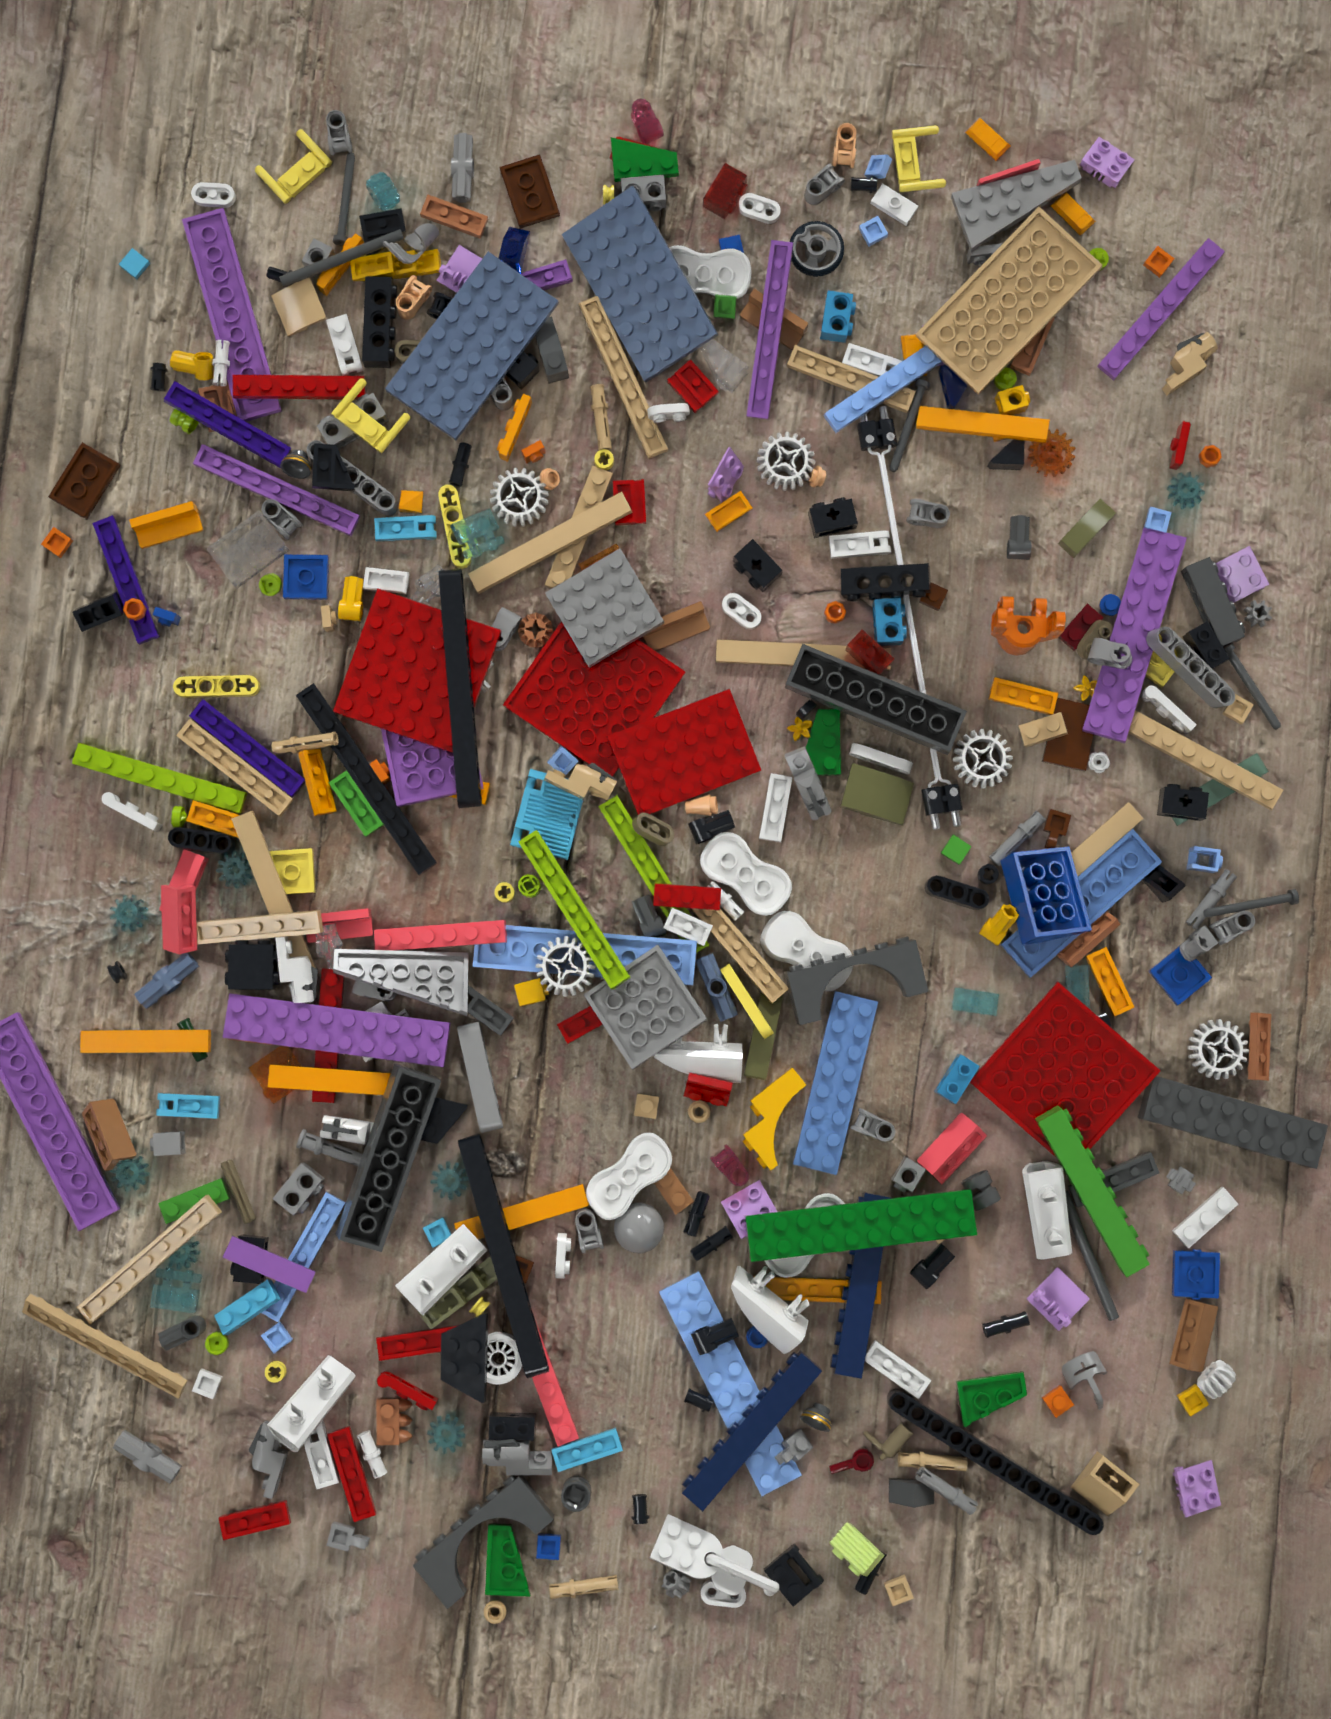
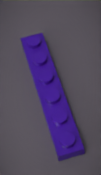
M176 381L173 382L164 398V402L279 468H281L282 459L291 451V447Z
M112 515L92 523L123 606L126 601L135 598L141 600L147 609L144 618L138 621L129 619L137 643L140 645L160 637L115 517Z
M204 699L201 700L189 715L291 797H294L305 783L303 777Z

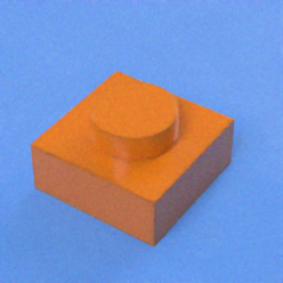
M1157 246L1143 266L1160 278L1175 258Z
M541 440L521 450L526 463L531 461L534 463L543 458L545 447Z
M53 527L41 545L59 558H62L73 540Z
M376 759L369 764L384 785L391 781L388 775L390 771L385 762L380 764Z
M1061 1385L1042 1397L1055 1418L1074 1406Z

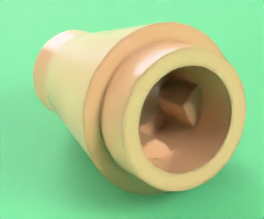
M707 795L685 801L686 814L705 816L717 814V797Z

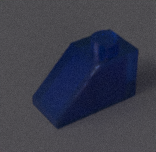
M509 227L502 241L499 259L518 273H521L530 231Z
M946 364L941 365L938 374L947 409H955L967 390L968 385Z

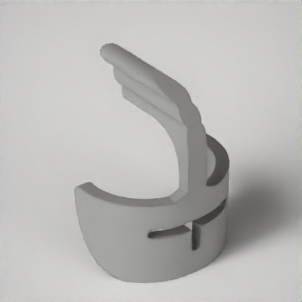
M426 223L420 225L414 230V233L408 235L403 240L411 249L419 252L415 255L408 254L397 243L384 241L383 245L402 263L412 264L439 236V230L434 224Z
M1094 1351L1088 1352L1064 1364L1062 1373L1069 1389L1072 1390L1078 1383L1087 1380L1093 1391L1098 1409H1102L1103 1399L1093 1376L1100 1373L1105 1375L1107 1371L1098 1354ZM1081 1363L1084 1364L1085 1368L1090 1367V1366H1093V1365H1096V1367L1090 1368V1369H1088V1370H1086V1371H1084V1372H1082V1373H1080V1374L1074 1376V1374H1076L1077 1372L1083 1370V1367H1082Z

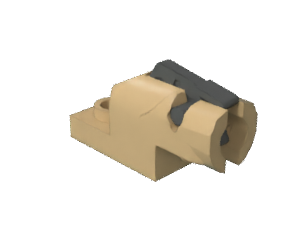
M1201 333L1177 345V352L1170 362L1176 373L1165 380L1167 383L1162 388L1166 396L1201 374L1207 367L1205 361L1218 349L1217 343L1210 333Z
M594 763L588 766L576 764L569 780L565 778L566 775L556 769L553 772L548 770L544 781L582 800L587 791L592 796L608 800L617 783L614 777Z

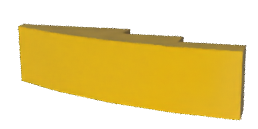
M438 249L424 251L412 264L402 263L390 251L359 257L350 261L352 280L365 281L366 276L401 279L409 278L412 275L417 277L440 273V252ZM415 250L406 251L411 255L417 254Z

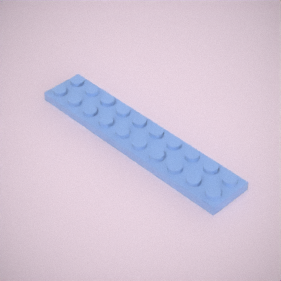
M506 925L507 943L474 945L473 967L541 972L543 969L536 968V964H543V960H539L537 956L542 955L545 957L546 953L542 952L541 948L545 947L550 950L551 948L548 946L549 941L557 945L556 938L559 937L562 943H564L565 936L569 937V943L572 942L574 937L577 938V946L581 941L575 931ZM603 933L624 967L656 945H659L683 983L694 986L697 941ZM569 948L556 951L551 958L562 959ZM575 950L574 964L583 969L582 957ZM568 960L566 963L562 964L556 962L557 965H560L561 968H564L562 970L564 973L566 970L570 969L576 971L575 968H572L571 965H569L570 961ZM593 961L589 962L590 965H595ZM549 964V973L558 974V969ZM597 966L596 969H589V973L595 974V977L604 978ZM576 973L570 974V975H574V976H581V975L576 974Z
M697 1271L660 1290L659 1293L728 1429L734 1421L738 1423L742 1419L741 1413L749 1404L753 1406L758 1400L756 1395L759 1393V1389L734 1339L718 1345V1348L709 1353L699 1355L691 1333L702 1327H710L724 1320L700 1272ZM777 1425L745 1461L761 1496L802 1476L796 1462L792 1459L787 1463L783 1462L781 1465L775 1459V1456L785 1449L781 1443L784 1439Z

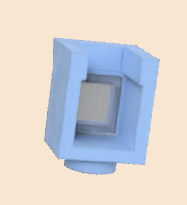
M1198 846L1189 848L1186 870L1209 873L1218 872L1223 863V856H1220L1221 850Z

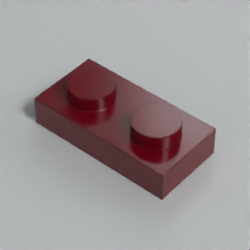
M1087 603L1058 638L1075 651L1091 625L1097 620H1102L1104 617Z

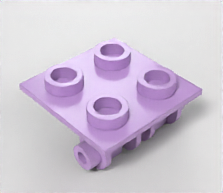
M1098 137L1081 160L1079 166L1083 167L1082 170L1090 175L1096 170L1092 177H1095L1099 172L1101 174L1098 178L1099 181L1105 176L1102 182L1109 186V188L1111 186L1116 188L1120 179L1135 159L1117 149L1108 141Z
M459 245L446 266L443 264L440 267L439 272L441 274L436 281L457 293L482 258Z
M728 447L708 483V495L712 498L717 496L721 503L731 495L733 486L737 479L741 477L744 468L730 447Z
M1250 546L1216 563L1220 581L1225 583L1227 587L1226 594L1229 601L1233 603L1270 585Z
M760 1180L721 1201L741 1239L747 1237L745 1215L777 1212Z
M1058 1267L1027 1297V1300L1058 1331L1063 1326L1067 1327L1072 1322L1070 1319L1090 1299Z
M1212 1460L1184 1469L1183 1467L1174 1468L1173 1476H1175L1176 1484H1178L1176 1490L1180 1491L1177 1493L1181 1505L1180 1510H1183L1185 1517L1221 1506Z

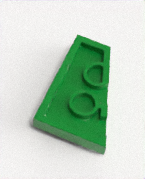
M611 137L615 182H621V178L664 175V178L679 177L677 152Z
M818 709L806 750L818 776L841 775L840 711L836 709Z
M1023 1371L956 1381L964 1428L972 1422L990 1415L995 1410L1027 1396Z
M488 1524L485 1595L531 1596L512 1524Z

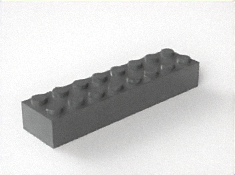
M802 644L785 684V689L946 755L952 749L967 712L959 707L805 644Z
M394 1063L335 1233L339 1240L382 1252L441 1080L436 1076Z
M1158 1076L1145 1088L1138 1118L1314 1169L1318 1167L1328 1125Z

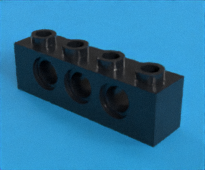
M365 277L362 362L365 368H391V361L395 360V349L391 347L392 340L396 338V329L392 327L393 319H396L397 316L396 306H393V299L397 298V285H394L392 277ZM381 298L386 299L384 304H376L377 300ZM379 319L385 320V323L381 326L375 325ZM378 340L385 341L381 347L374 346L375 342Z
M929 563L841 569V595L843 598H847V601H860V597H869V600L882 599V596L904 598V595L911 594L915 598L926 597V594L931 593ZM906 577L914 579L913 584L909 587L902 585V581ZM885 578L892 580L888 588L880 586L881 581ZM869 580L868 588L860 589V581Z

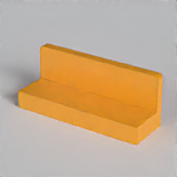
M193 501L129 519L131 528L136 532L139 546L142 549L203 531L199 512Z

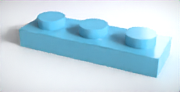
M267 1279L214 1316L222 1334L228 1336L281 1300L273 1281Z
M613 1428L552 1448L551 1451L557 1470L560 1472L621 1452L623 1448L617 1429Z

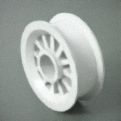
M505 1332L488 1334V1347L491 1351L487 1350V1361H489L487 1368L492 1366L491 1371L487 1370V1382L496 1385L505 1384L513 1380L522 1367L515 1338ZM493 1342H496V1349L492 1344ZM500 1342H504L502 1348H500ZM508 1344L511 1348L505 1350V1347ZM514 1351L515 1355H508L510 1352ZM497 1352L502 1353L505 1361L500 1364L494 1362L493 1354ZM510 1359H515V1363H513V1362H511V1361H509V1360H510ZM506 1365L512 1367V1369L509 1371ZM495 1368H497L498 1374L493 1373ZM501 1368L505 1371L504 1374H501Z

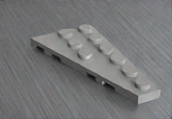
M1075 160L953 192L951 199L970 252L976 250L985 241L988 242L1002 230L1006 231L1032 214V211L1038 207L1045 206L1052 198L1062 195L1079 184L1082 177Z
M334 949L333 973L467 1016V952Z

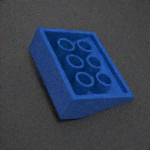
M1070 846L1013 852L1000 861L1011 904L1019 914L1016 923L1022 945L1041 943L1092 931Z

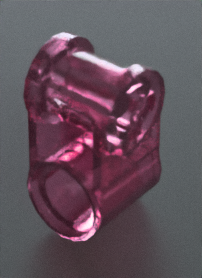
M645 99L634 101L631 119L637 129L641 142L647 144L663 137L662 126L656 118L650 103Z
M727 1144L724 1145V1149L715 1157H710V1160L733 1185L742 1186L746 1184L749 1178L748 1171ZM726 1155H729L723 1162H720ZM737 1169L745 1173V1179L742 1182H735L732 1178L733 1172Z

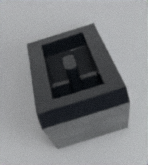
M1013 439L990 460L987 467L992 470H1021L1024 466L1025 440Z
M1160 865L1142 879L1162 903L1170 901L1186 886L1184 882Z

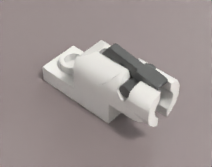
M288 936L276 937L280 982L291 981L289 988L293 1003L314 1001L317 994L318 969L312 967L308 956H289V954L293 953L292 941L288 940Z
M324 1115L322 1123H324L323 1130H320V1137L366 1145L374 1122Z

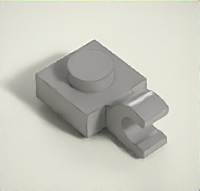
M797 1429L781 1442L785 1449L777 1454L775 1459L779 1465L783 1462L787 1463L791 1459L795 1462L813 1448L802 1429Z
M334 1521L326 1546L347 1552L350 1550L351 1545L366 1549L370 1537L354 1534L356 1527Z

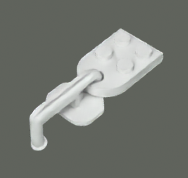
M667 1515L650 1559L695 1579L711 1577L717 1590L731 1596L738 1595L743 1590L746 1581L763 1588L767 1596H773L779 1590L777 1582L751 1571L753 1559L749 1552L734 1545L723 1549L720 1541L713 1534L674 1516Z

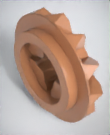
M536 612L527 614L520 621L518 628L519 637L529 647H542L553 634L552 623L545 615ZM535 622H537L538 628L542 629V631L537 633L536 639H534L532 631L526 630L533 628Z

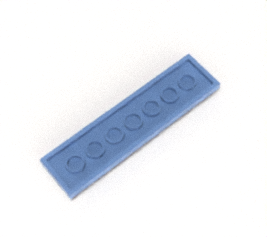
M1133 829L1078 876L1090 924L1094 923L1162 862ZM1017 930L1000 945L1026 975L1031 978L1080 934L1041 943L1022 945L1019 931Z
M834 991L793 1161L794 1165L837 1175L876 1014L877 1001Z

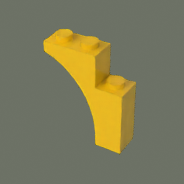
M793 1067L750 1099L752 1103L750 1106L751 1110L757 1117L762 1115L763 1118L743 1133L745 1139L742 1142L749 1151L753 1149L759 1155L756 1160L763 1169L768 1167L772 1170L778 1166L774 1152L776 1124L786 1104L806 1086Z

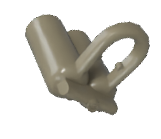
M900 1423L883 1444L866 1430H864L863 1435L883 1452L879 1458L883 1461L888 1457L893 1458L913 1435V1432L903 1423Z

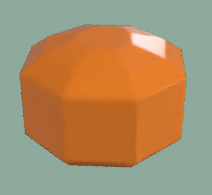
M1214 445L1205 446L1199 454L1200 463L1206 468L1215 467L1222 458L1220 449Z
M135 598L126 601L123 608L126 617L134 621L144 618L147 610L144 603Z
M837 601L827 604L824 612L827 621L833 624L843 621L846 614L844 605Z

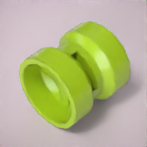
M177 409L173 410L169 419L171 424L182 427V430L187 434H191L199 424L197 420Z
M527 874L520 878L518 888L523 896L533 898L540 893L541 884L536 876Z

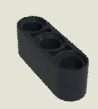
M177 827L173 828L168 834L169 843L176 848L229 855L236 847L234 839L224 833ZM179 833H184V841L177 844L176 836ZM205 836L207 839L206 844L199 847L197 844L198 838ZM227 839L228 847L221 850L219 848L220 841Z
M936 875L929 878L925 883L924 888L928 895L972 910H980L989 903V895L986 891ZM933 880L941 884L939 892L932 891L930 883ZM953 887H958L962 891L960 899L952 896L951 891ZM974 894L982 896V905L974 904Z

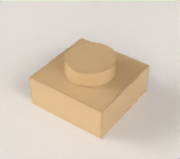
M330 605L321 606L324 630L326 632L335 631L334 624H338L336 611H333Z
M1235 694L1234 703L1226 706L1222 714L1239 724H1243L1254 704Z
M637 1094L634 1116L656 1119L659 1097Z
M905 1574L884 1582L892 1606L914 1599Z

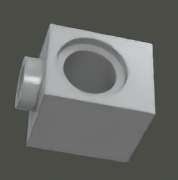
M313 239L302 259V263L305 267L313 264L314 259L317 257L325 259L336 254L332 247Z
M185 1131L153 1133V1138L150 1139V1150L154 1151V1156L185 1154Z
M904 1156L891 1178L895 1182L894 1187L904 1193L907 1190L913 1192L926 1169ZM905 1170H910L913 1174V1178L909 1182H903L901 1178Z

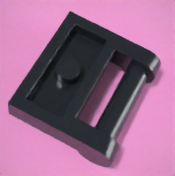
M796 1544L791 1545L764 1568V1572L769 1578L779 1584V1590L793 1607L824 1582L823 1577L820 1574L817 1575L799 1553L800 1549ZM789 1558H792L809 1578L810 1581L807 1584L802 1581L787 1562Z

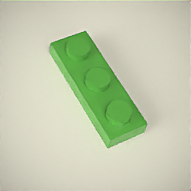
M347 770L328 782L365 837H368L384 826Z
M223 1178L158 1203L165 1223L168 1224L178 1220L208 1194L216 1204L231 1199Z

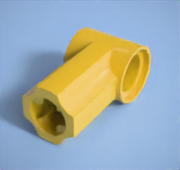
M178 350L172 353L170 367L173 370L195 374L196 379L203 381L211 380L214 376L213 355L211 353L198 352L192 354Z
M355 576L345 577L343 596L338 606V619L362 620L364 579Z
M1003 904L996 914L985 922L979 934L998 946L1006 936L1008 929L1019 916L1016 908L1010 904Z

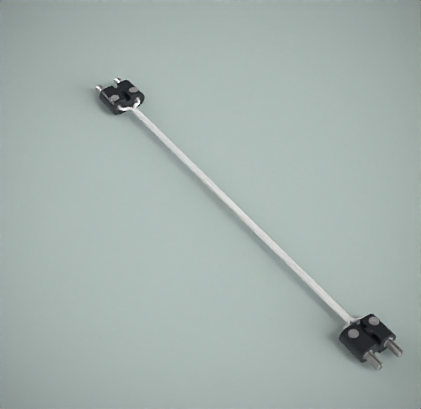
M882 406L879 408L881 416L879 421H868L866 413L860 417L857 430L861 451H868L870 454L878 456L897 565H903L884 455L889 453L891 448L896 447L898 443L894 421L889 419L887 407ZM877 448H880V450L887 449L883 451L881 455L878 452L872 451ZM906 578L902 581V585L907 587ZM904 595L903 601L919 691L926 694L909 595ZM930 748L935 780L928 784V788L921 790L925 815L931 817L933 830L940 829L938 815L942 813H951L953 826L958 827L961 825L959 811L963 810L959 785L951 784L949 780L941 778L937 751ZM938 779L940 782L948 784L941 787H931V785L937 783Z

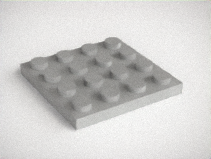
M620 548L545 592L589 668L665 623Z
M656 945L625 966L626 971L631 977L629 980L613 990L610 989L604 980L584 994L632 1070L708 1020L659 945Z

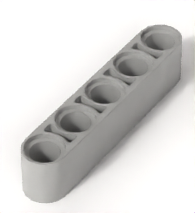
M319 440L311 441L307 446V454L312 462L314 443L324 444ZM341 456L349 476L352 474L358 475L357 479L352 482L355 486L353 493L385 516H391L396 513L398 504L392 493ZM368 487L375 488L374 493L371 495L364 494ZM391 500L392 504L388 508H383V501Z
M1161 627L1151 630L1147 634L1146 641L1148 646L1210 707L1220 708L1234 703L1235 692L1171 628Z
M480 1022L457 1026L480 1132L484 1133L503 1128Z

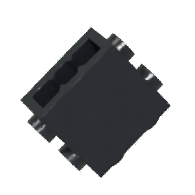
M236 940L235 945H229V950L225 951V962L228 963V972H225V985H228V989L277 990V985H280L279 972H277L276 945L271 944V940H257V944H249L248 940Z

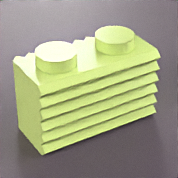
M848 1522L830 1541V1544L834 1547L832 1552L840 1560L845 1558L850 1563L848 1568L857 1576L861 1574L867 1577L885 1556L854 1525Z

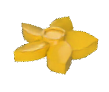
M1083 676L1082 685H1077L1073 688L1078 692H1082V702L1088 696L1093 697L1097 680L1089 682V679Z
M797 716L795 718L796 725L788 726L787 730L794 732V741H797L801 734L805 738H811L808 729L813 722L810 720L802 721Z

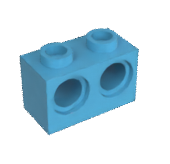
M827 291L820 339L846 343L847 336L852 335L853 323H850L849 320L850 315L855 314L856 302H852L853 294ZM841 303L846 308L843 310H839L835 307V305ZM839 324L843 329L836 331L832 328V325Z
M901 598L874 599L872 608L876 646L901 645L903 639L907 638L906 625L902 626V617H905V604H901ZM884 608H893L895 611V615H886L884 613ZM888 628L894 629L896 636L893 638L888 637L885 634V630Z
M957 1054L934 1092L952 1104H957L980 1066L962 1054Z

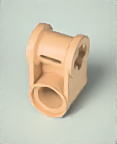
M844 123L838 128L833 152V167H836V165H846L854 168L856 128L850 123ZM846 133L849 134L851 138L843 139L841 135Z
M412 275L396 299V308L399 316L405 320L412 319L423 303L429 298L432 286L423 284L417 280L415 275ZM404 304L411 305L408 309L401 308Z

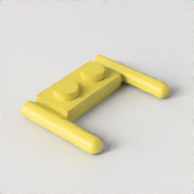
M937 125L892 130L899 192L944 188L946 186L945 179L920 181L915 137L938 134L939 127Z
M299 129L296 135L310 149L311 153H307L284 173L277 182L262 166L258 165L255 167V172L284 204H287L292 197L294 198L323 173L325 168L330 167L332 164L331 159L302 129Z
M360 378L331 414L382 454L411 417L408 413H403L388 431L352 402L367 384L365 379Z

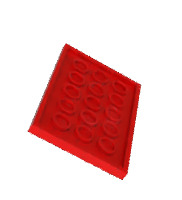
M730 689L607 736L637 815L640 813L652 814L761 771Z

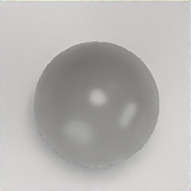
M641 1202L632 1203L622 1216L615 1219V1237L618 1243L627 1251L633 1253L648 1252L654 1249L663 1237V1219L660 1213L649 1204Z

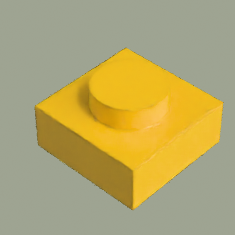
M1196 1384L1176 1395L1190 1417L1209 1405Z

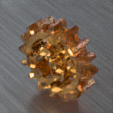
M1050 429L1048 430L1046 443L1031 441L1033 445L1028 447V451L1032 453L1027 458L1033 459L1030 466L1038 467L1036 473L1044 471V477H1047L1049 472H1052L1053 477L1057 476L1058 471L1064 474L1066 471L1065 467L1069 469L1072 465L1070 461L1075 459V455L1071 453L1076 448L1070 447L1073 440L1065 439L1067 433H1063L1061 436L1058 435L1059 429H1056L1054 434H1051ZM1040 445L1042 452L1038 456V446ZM1065 450V459L1063 461L1061 454ZM1048 451H1049V452H1053V451H1054V452H1055V455H1054V454H1050V455H1049V454H1048Z

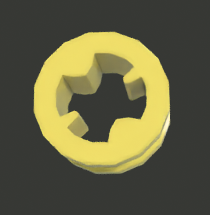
M603 185V205L614 199V185H611V187Z
M602 449L595 454L596 467L606 471L612 468L614 457L609 450ZM605 455V458L607 456L610 458L606 465H603V462L599 463L601 461L600 457Z
M502 882L496 886L494 894L499 901L507 903L514 898L515 890L511 884ZM507 886L506 889L510 888L511 893L507 894V898L503 899L502 895L499 896V892L502 891V887Z
M483 1296L480 1297L469 1311L470 1313H475V1317L481 1315L490 1304L489 1301L485 1302L483 1300Z
M273 1361L265 1368L266 1379L273 1383L281 1381L287 1372L285 1364L280 1361ZM272 1366L281 1369L279 1372L281 1374L280 1377L270 1374L273 1371L270 1369Z

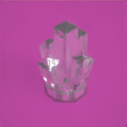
M439 564L415 580L418 590L411 596L412 600L419 603L422 601L428 603L435 596L440 597L439 571L444 569Z
M336 923L323 926L324 932L316 934L317 956L323 959L326 958L327 966L332 970L334 949H341L343 945L338 935Z

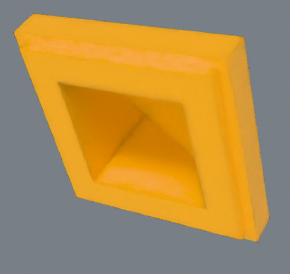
M401 490L400 512L422 514L423 492Z

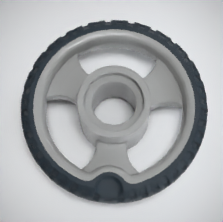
M811 221L798 227L791 236L790 242H793L791 262L803 274L813 277L825 276L840 265L844 255V242L839 231L832 225L820 221ZM810 231H824L828 233L832 238L829 241H827L824 236L819 234L811 236ZM797 242H802L806 245L805 256L808 260L804 263L797 255ZM819 246L822 250L815 252L811 247ZM828 251L836 253L835 258L830 264L818 267L817 263L825 259Z

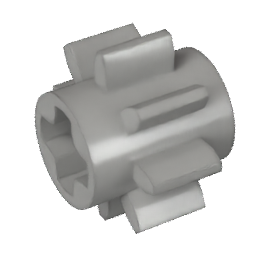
M1254 600L1250 603L1251 607L1244 609L1247 612V617L1244 620H1248L1251 623V627L1256 624L1263 627L1265 626L1264 620L1269 621L1272 619L1269 615L1272 607H1267L1264 600L1260 604H1257ZM1256 610L1259 611L1258 615L1261 617H1257V612H1255Z
M1181 1166L1178 1170L1171 1169L1166 1176L1170 1179L1168 1186L1180 1194H1183L1185 1190L1191 1192L1196 1185L1192 1181L1194 1175Z
M671 1568V1571L664 1575L662 1587L667 1590L666 1594L671 1598L677 1596L681 1599L683 1595L689 1592L691 1579Z

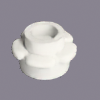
M1094 752L1089 756L1088 766L1091 770H1095L1096 773H1103L1110 765L1109 758L1104 752Z

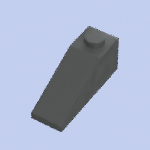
M551 316L548 317L535 335L548 384L569 378L563 350Z

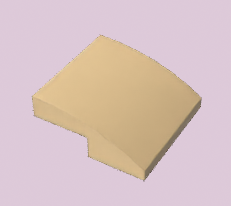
M310 277L271 295L288 337L307 330L311 325L327 320Z

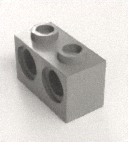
M664 175L621 178L622 192L634 186L647 210L659 211L662 208H666ZM651 192H658L660 195L652 197L649 194Z
M303 1162L277 1192L273 1200L293 1216L298 1214V1212L302 1214L310 1205L308 1202L312 1195L317 1196L323 1189L324 1185L322 1182L325 1178ZM305 1175L312 1177L313 1184L311 1187L304 1186L303 1177ZM291 1193L298 1195L299 1202L297 1205H292L289 1202L288 1198Z

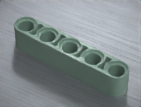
M1258 753L1237 764L1259 777L1269 772ZM1214 779L1199 787L1203 789L1202 792L1209 793L1207 808L1236 792ZM1183 798L1179 799L1183 806L1187 804V802L1183 801ZM1172 818L1177 826L1187 821V819Z

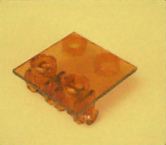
M280 1045L249 1067L264 1090L263 1094L273 1104L295 1089L267 1087L269 1065L302 1067L288 1046Z

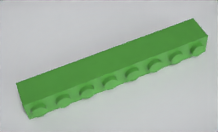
M1057 1105L1036 1117L1035 1120L1124 1276L1127 1278L1150 1265L1147 1257L1150 1256L1143 1244L1139 1246L1135 1239L1139 1237L1132 1225L1128 1226L1126 1223L1127 1214L1121 1205L1117 1207L1114 1201L1117 1198L1110 1186H1105L1103 1182L1106 1179L1100 1167L1095 1168L1092 1163L1095 1158L1089 1148L1085 1149L1081 1141L1084 1139L1077 1128L1073 1129L1070 1124L1073 1119L1067 1109L1062 1110Z

